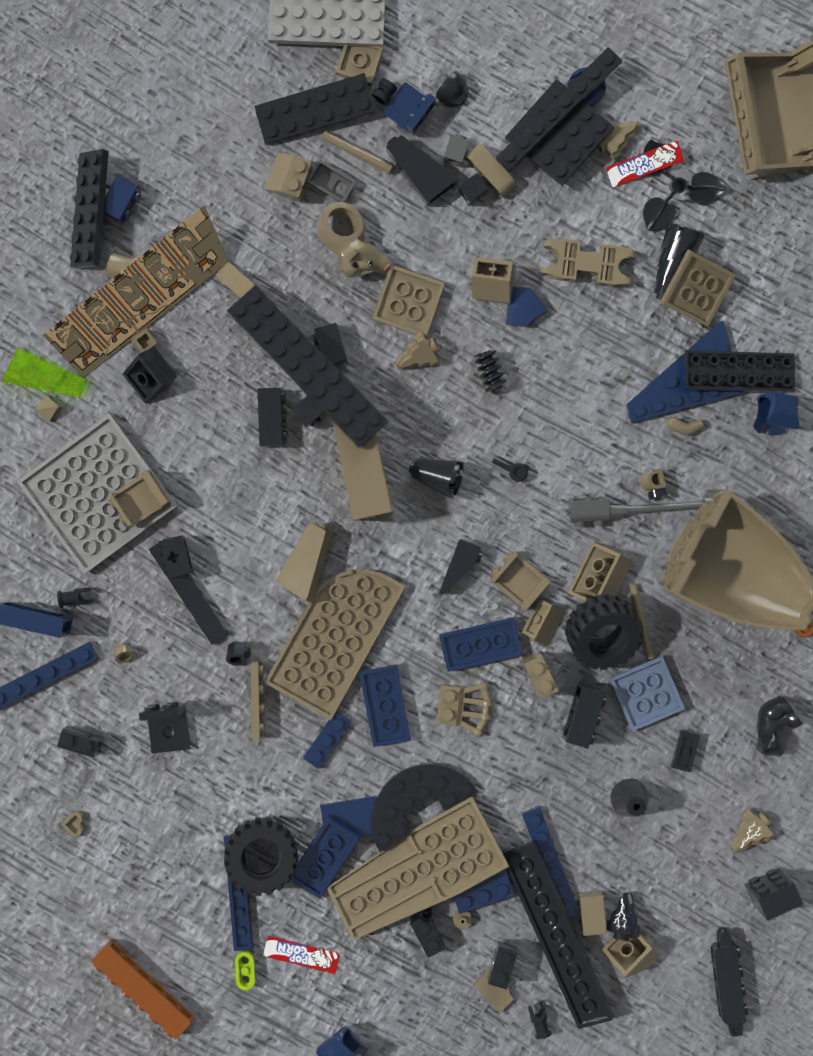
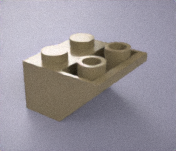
M475 257L472 272V298L510 304L516 272L515 263Z

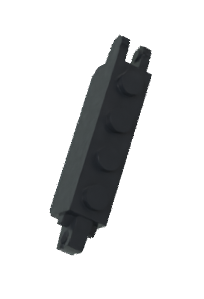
M720 927L717 930V942H713L710 946L718 1014L722 1021L727 1024L731 1037L742 1036L743 1023H746L745 1015H748V1008L743 1001V996H746L744 984H741L743 969L738 961V958H741L739 946H736L731 939L728 930Z

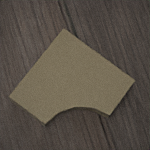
M490 966L473 983V986L501 1013L514 998L509 992V987L506 990L488 984Z

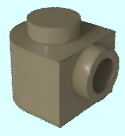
M662 468L645 472L640 476V486L645 491L666 487Z

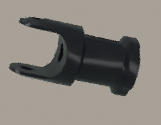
M77 588L69 592L58 591L57 601L59 607L93 603V599L84 600L81 597V593L89 592L91 588Z
M540 1001L541 1010L539 1013L534 1015L530 1005H528L531 1022L534 1023L535 1038L545 1039L550 1037L552 1032L548 1028V1016L544 1003Z

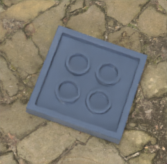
M658 656L609 677L632 732L685 709L663 656Z

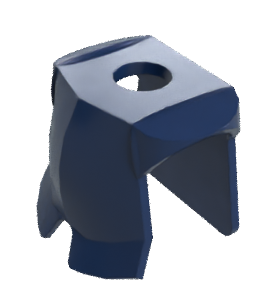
M775 391L758 396L757 416L753 424L754 429L758 433H761L764 428H768V435L774 436L785 433L786 428L799 429L797 410L799 400L797 396Z
M345 1026L328 1040L324 1041L317 1048L316 1053L318 1056H355L357 1054L365 1056L368 1048L363 1046L352 1035L351 1030Z

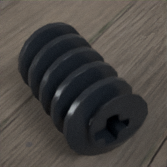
M489 350L473 356L479 357L475 361V364H481L477 370L484 372L480 375L481 379H486L482 385L489 386L485 393L503 388V384L507 382V379H500L504 375V372H498L502 365L495 364L499 360V357H493L497 350Z

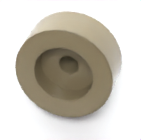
M120 643L118 648L114 650V657L118 663H127L134 658V652L131 646Z
M457 909L454 912L453 923L457 928L466 929L471 925L472 915L470 911L459 914Z

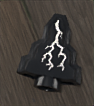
M624 892L618 902V908L612 912L611 919L606 922V931L614 933V939L628 942L629 936L639 937L640 927L637 925V916L634 913L635 904L631 893Z

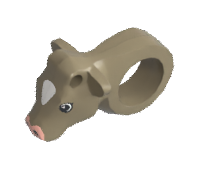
M344 202L327 205L318 217L316 230L323 244L341 260L338 268L339 272H344L346 277L353 278L355 276L363 277L371 273H384L390 266V258L385 254L377 252L366 242H363L365 224L358 210ZM331 216L345 218L352 227V235H337L331 230L328 218Z

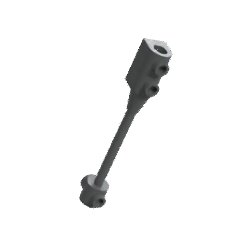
M706 490V495H703L702 501L632 506L609 504L607 496L568 498L570 523H574L575 527H584L586 522L592 521L594 526L605 525V521L627 515L628 513L699 509L705 502L709 504L713 501V496L721 490Z

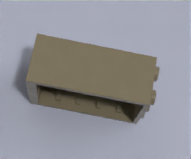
M337 426L333 427L353 520L393 513L376 434L359 449Z

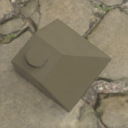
M641 933L639 937L629 936V942L612 938L602 949L626 978L647 970L661 956Z

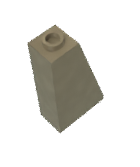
M310 522L275 581L303 600L311 603L316 595L332 534L327 531L328 527L320 522L317 525Z

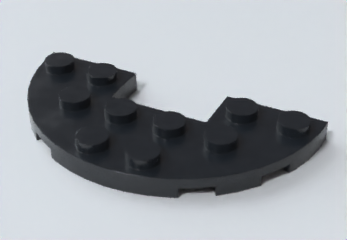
M418 764L399 771L382 787L372 810V833L379 852L412 833L403 815L434 796L438 798L443 809L447 811L478 792L477 789L463 774L441 764Z

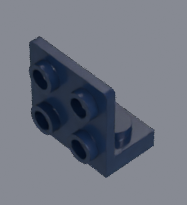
M404 82L383 110V114L408 133L414 135L434 108L436 98L430 93L426 97Z

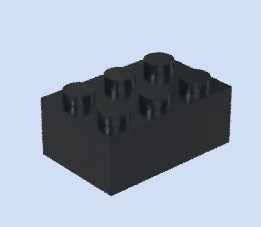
M578 682L562 734L565 742L589 749L590 744L593 745L596 736L593 732L595 726H599L601 721L600 709L605 707L607 696H605V692L601 688Z
M771 869L765 873L766 875L753 877L748 880V883L744 884L753 905L767 921L804 905L795 884L780 869Z

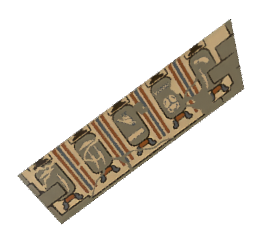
M205 205L43 334L45 339L83 378L229 262Z

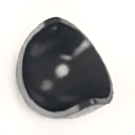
M457 71L450 74L437 91L436 99L449 108L459 107L465 103L469 90L464 77Z

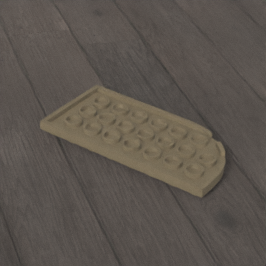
M365 569L345 571L327 580L317 589L314 601L312 603L309 602L264 683L331 720L402 594L405 585L383 573Z

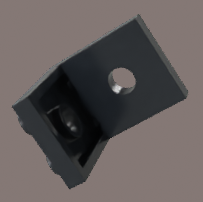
M178 701L168 702L163 706H160L159 703L150 704L139 713L140 721L148 720L152 754L188 750L191 748L186 703L179 704ZM166 727H171L174 730L172 737H167L164 734Z

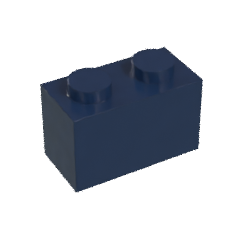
M117 175L105 196L104 214L124 223L125 220L130 218L132 214L131 208L134 203L139 201L141 189Z

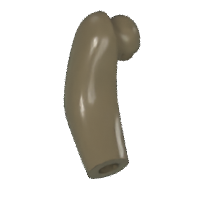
M670 417L666 421L670 430L687 436L704 428V424L700 419L685 423L675 417Z

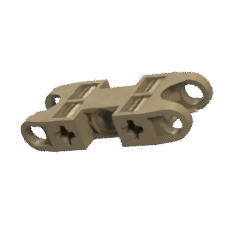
M552 239L543 242V248L550 249V252L556 254L558 259L554 265L540 267L539 273L545 277L559 281L575 282L576 275L579 273L595 275V285L626 287L633 285V279L626 277L619 270L620 262L626 261V259H636L637 253L633 250L621 246L602 244L599 253L580 251L581 241Z

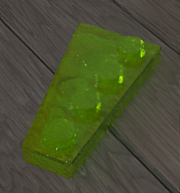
M17 347L1 382L80 398L88 380Z

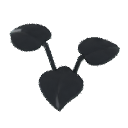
M649 140L643 153L665 144ZM671 166L650 173L651 176H656L662 171L665 176L670 178L669 189L671 194L665 201L659 197H654L645 203L643 218L646 229L648 231H657L665 228L667 223L673 221L676 210L673 205L667 203L675 194L683 193L686 189H692V200L699 205H707L726 190L725 185L716 176L707 172H699L693 175L691 179L692 186H690L684 178H675V176L665 171V169H669Z

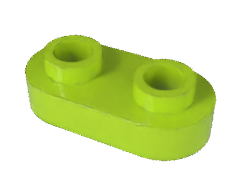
M248 950L240 951L235 958L236 984L238 988L244 991L250 990L256 981L255 957ZM247 957L249 961L244 962L242 958ZM248 976L250 980L245 981L243 977Z

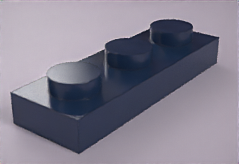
M336 711L332 719H329L308 749L303 759L319 769L351 723V720Z

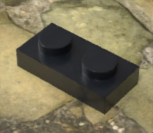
M680 730L671 768L691 773L700 738L699 734Z

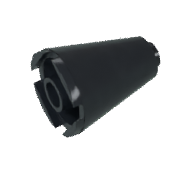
M416 459L415 462H411L409 473H411L412 478L449 498L454 499V495H457L463 477L460 476V470L464 471L463 461Z
M634 779L621 780L612 788L610 795L614 810L624 817L642 815L649 802V794L646 787Z

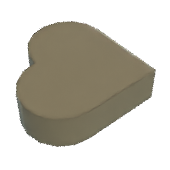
M74 811L60 825L71 836L79 837L85 829L83 825L84 814L80 811Z

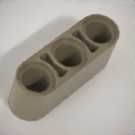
M479 143L465 156L467 162L481 177L484 176L489 186L499 197L502 198L516 186V182L482 144Z

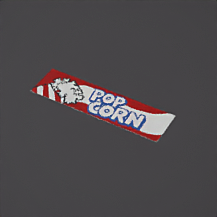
M677 140L610 165L606 169L612 187L680 163L684 161Z
M268 936L263 956L335 974L340 954Z

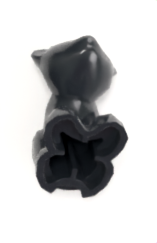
M779 695L768 700L761 706L758 712L756 750L765 756L781 757L785 749L777 734L780 728L784 726L797 728L802 725V722L783 696Z

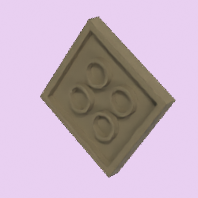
M687 250L660 303L708 327L736 274Z
M391 264L372 320L415 335L422 331L427 337L445 283Z

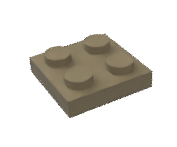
M344 45L335 72L336 75L349 78L365 73L368 85H373L383 53V46L355 47Z

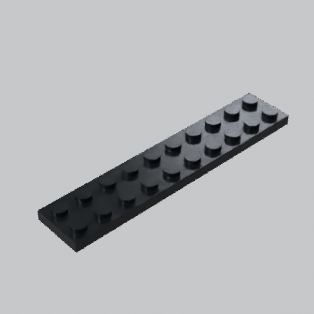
M256 285L227 310L228 314L359 449L388 423V420Z
M536 840L502 851L509 864L507 871L578 1029L612 1021L614 1014Z

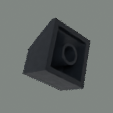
M155 347L138 354L122 374L145 404L167 389L178 377Z

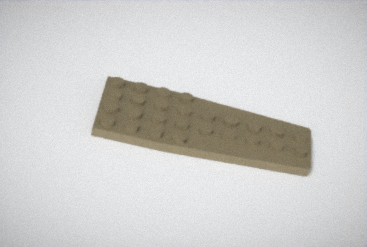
M470 797L412 830L411 834L379 852L328 887V892L350 937L357 939L458 895L508 868L509 864L473 797Z

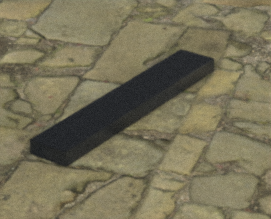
M159 542L148 550L163 571L162 564H165L163 556L160 557L158 552ZM173 552V556H171V560H175V562H176V559H177L178 557H177V555ZM189 574L168 578L211 645L228 635V632Z

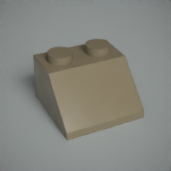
M277 153L264 190L301 203L308 184L307 179L313 170L312 161L295 155Z

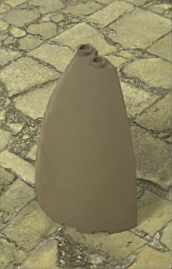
M726 489L715 494L712 498L714 499L709 504L705 502L696 511L697 517L691 522L688 521L675 541L666 561L668 569L664 571L662 582L666 584L664 586L665 591L699 609L726 620L754 627L779 630H805L812 622L810 614L813 611V578L797 553L771 524L732 492Z

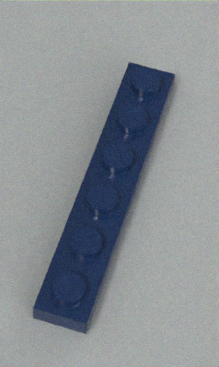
M91 642L1 686L0 708L99 659Z
M540 806L522 812L532 841L536 840L570 918L581 915Z

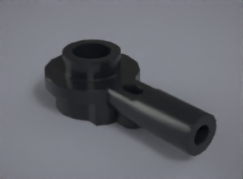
M497 456L492 461L493 464L507 470L511 479L515 482H522L528 476V469L524 464L516 463L512 465Z

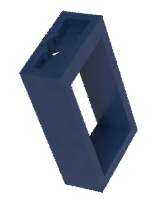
M11 602L0 603V625L57 638L70 635L73 616Z

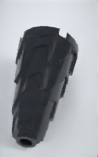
M667 223L654 293L657 294V299H662L687 250L697 253L705 236L703 233L686 226L680 227L679 224Z

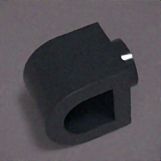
M234 641L230 643L227 647L226 662L234 666H246L247 658L251 656V648L246 647V642Z

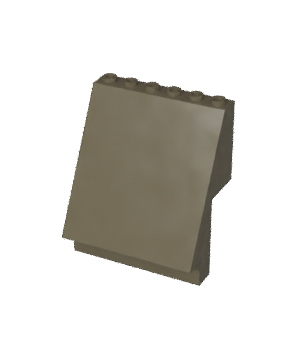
M813 40L793 52L736 53L724 60L745 175H749L750 180L813 169Z

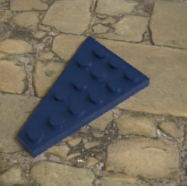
M724 321L718 322L688 350L731 351ZM682 354L626 404L630 423L741 394L743 391L686 390L684 354Z

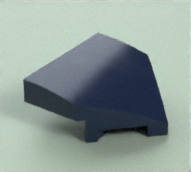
M513 286L505 324L508 326H531L536 319L549 310L530 288Z

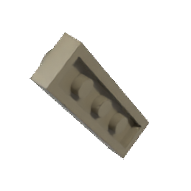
M260 661L251 662L252 740H260L262 734H265V723H262L261 715L265 714V705L261 704V696H264V685H261V677H264V666L260 665Z

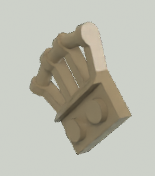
M489 682L468 687L441 684L436 723L462 726L482 737L484 734L483 730L491 719L490 706L493 705L488 687H490ZM480 689L483 699L465 697V693ZM464 703L483 705L482 713L464 711ZM462 716L481 719L477 727H474L463 721Z

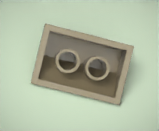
M592 542L568 594L584 602L588 598H596V595L605 596L606 594H611L615 597L633 561L613 550Z

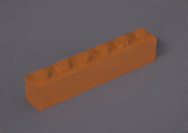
M112 939L92 959L91 962L95 969L103 972L110 983L117 985L123 995L131 998L137 1008L145 1011L150 1016L152 1022L159 1024L169 1037H173L176 1040L192 1023L195 1016Z

